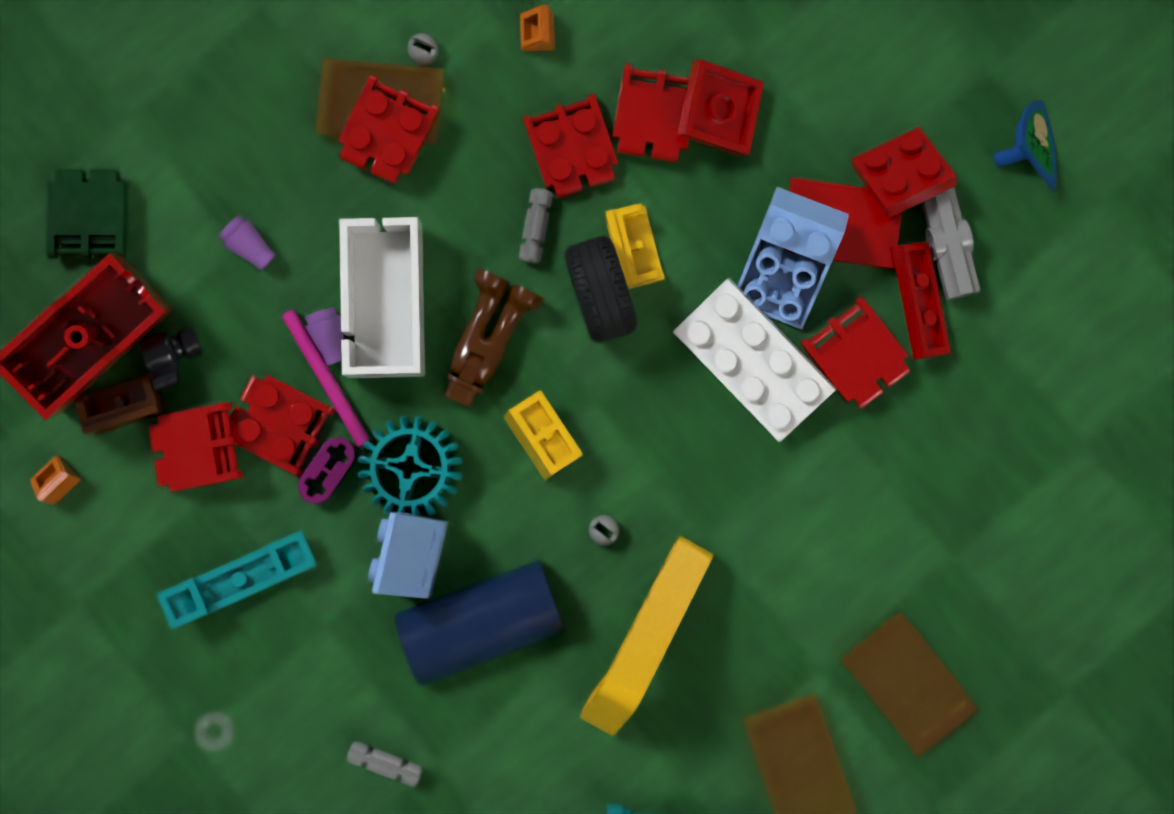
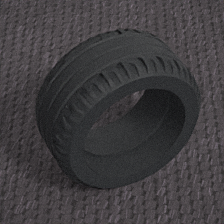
M599 236L596 239L592 238L567 247L564 253L566 265L591 341L604 343L605 341L633 333L638 326L637 318L612 240L605 236Z

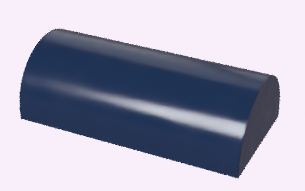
M540 559L395 613L396 627L405 656L420 686L567 632Z

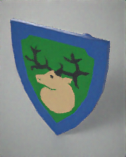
M1043 100L1032 101L1025 107L1020 122L1016 124L1015 147L996 152L994 160L998 167L1028 159L1050 189L1054 191L1056 190L1057 170L1055 145L1050 121Z

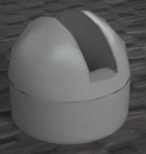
M425 33L416 34L408 43V54L415 64L428 66L437 59L439 49L436 40L431 35ZM417 42H419L432 49L431 52L428 53L427 51L414 45Z
M600 515L591 521L589 536L594 543L607 546L614 543L618 538L619 525L611 516ZM598 522L614 533L610 539L594 528Z

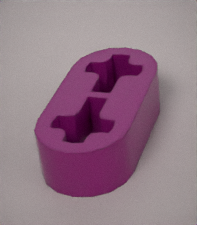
M334 437L322 445L298 482L299 493L305 501L324 503L334 495L357 459V451L351 441L341 437ZM344 445L346 447L344 454L348 457L345 463L338 461L332 470L329 469L328 465L333 459V455L329 452L332 447L340 448ZM325 471L328 474L322 483V486L326 489L325 493H316L314 496H311L309 493L312 487L308 484V481L310 479L318 480Z

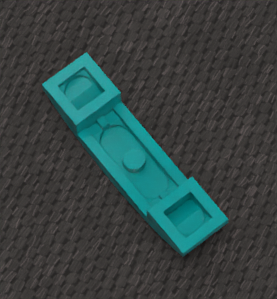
M300 530L270 543L266 547L198 577L186 580L156 595L169 626L173 630L317 566V563L303 531Z

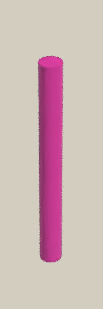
M295 309L284 313L281 316L357 447H362L364 442H370L371 438L328 365H326L325 360Z

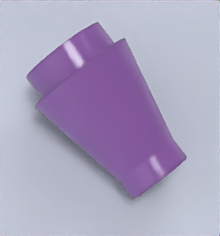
M240 215L236 216L218 236L224 242V248L253 264L260 271L276 256L250 219L245 221Z
M332 306L306 315L305 318L308 325L305 328L324 357L326 365L342 361L341 340H344V333L341 332V314L337 315L335 307Z

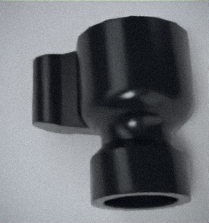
M193 326L179 330L176 336L161 332L139 340L140 349L156 391L180 383L179 360L182 357L191 359L203 355Z

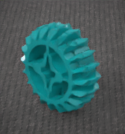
M401 416L399 421L400 429H397L395 424L388 420L385 422V426L389 434L385 436L382 431L375 429L372 433L379 440V443L375 445L372 442L365 441L363 444L366 449L373 451L371 457L359 456L358 459L361 463L370 464V470L358 472L359 478L371 477L372 483L366 484L362 490L364 493L377 490L378 494L372 498L371 503L377 506L385 499L387 503L384 506L383 513L389 515L395 506L399 507L398 512L407 513L408 508H411L412 514L417 516L422 515L421 507L424 506L429 515L436 514V509L432 502L436 500L441 506L446 507L449 502L442 495L444 490L451 494H456L458 491L455 486L448 483L450 478L461 480L463 476L462 473L451 472V465L463 463L461 457L450 458L449 453L456 451L459 446L455 442L447 446L443 444L450 435L447 430L440 432L437 437L434 435L438 423L435 421H431L426 430H423L424 421L421 416H416L413 427H410L408 417ZM410 436L409 444H407L402 456L398 458L383 457L386 449L394 441ZM422 437L434 445L440 455L442 467L429 465L423 460ZM411 457H414V464L430 471L428 473L421 471L419 473H412L411 478L408 479L406 471L393 467L392 464L409 463ZM380 468L391 470L398 475L399 489H401L399 497L392 494L385 486ZM433 477L439 479L437 485L429 494L420 499L411 500L412 491L415 490L416 483L421 478Z

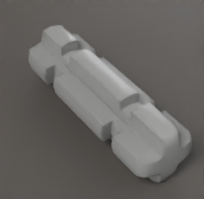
M534 188L530 192L528 204H532V207L527 209L522 235L525 244H521L519 251V260L526 263L538 264L541 261L543 248L539 247L540 243L543 244L545 241L549 213L546 212V209L551 208L553 197L552 193L545 189Z
M358 741L351 745L347 755L349 763L359 767L362 764L366 765V769L392 780L399 778L401 779L400 783L415 787L418 784L423 770L420 765L410 761L408 764L403 763L402 758L376 748L373 751L369 750L368 745Z

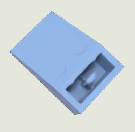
M776 187L737 286L766 316L802 330L843 238L849 214ZM784 248L787 249V250H790V251H792V252H794V253H796V254H793V253H791V252L785 251Z
M390 512L389 518H382L377 535V542L383 543L382 550L378 559L373 558L368 574V582L374 583L372 593L430 598L433 592L448 521L422 515L417 516L408 512Z

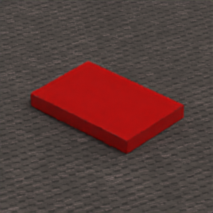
M791 177L788 191L849 214L845 233L832 262L888 270L895 268L891 248L898 246L902 212L887 218L867 188ZM784 248L785 251H788V252H791V253H793V254H796V253H794V252H792V251L787 250V249Z

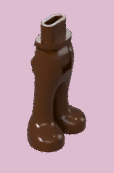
M481 268L477 269L474 279L479 290V299L472 317L455 348L450 367L452 373H447L446 378L450 380L443 393L444 396L470 408L477 393H483L484 389L482 386L489 382L497 370L520 319L526 313L537 310L544 300L543 297L513 284L497 325L490 337L486 338L487 326L510 282Z

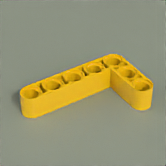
M679 535L609 670L594 688L581 711L580 719L613 737L632 716L640 704L714 556L712 552Z

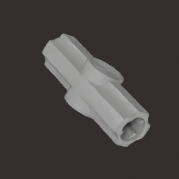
M955 187L922 202L928 227L925 231L926 242H929L932 260L937 263L946 300L958 299L980 292L971 255L974 246L972 232L968 222L965 219L962 220Z

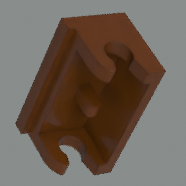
M150 374L75 398L76 409L82 425V433L88 436H97L167 414L161 390H155Z

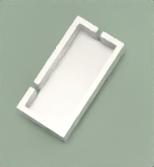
M418 217L382 218L383 227L387 232H381L380 225L375 218L339 219L341 332L347 336H355V343L349 339L341 340L342 375L347 378L425 376L423 239L420 220Z

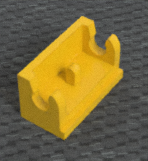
M640 203L605 211V221L609 236L619 258L628 289L665 280L646 206Z
M541 390L509 409L503 417L545 481L583 455Z

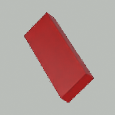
M929 242L902 244L892 247L913 359L919 360L951 354Z

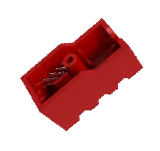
M109 253L68 292L48 306L0 350V375L46 421L61 414L75 401V398H78L90 385L106 373L115 362L131 350L140 339L156 327L173 309L120 253Z

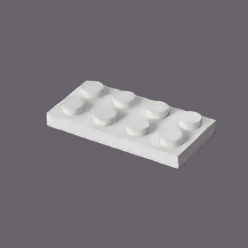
M727 278L673 331L778 442L782 441L836 390V387L730 278Z

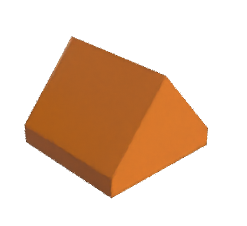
M543 4L520 13L521 51H555L554 13L548 5Z
M57 455L30 479V483L39 501L55 505L82 479L61 456Z

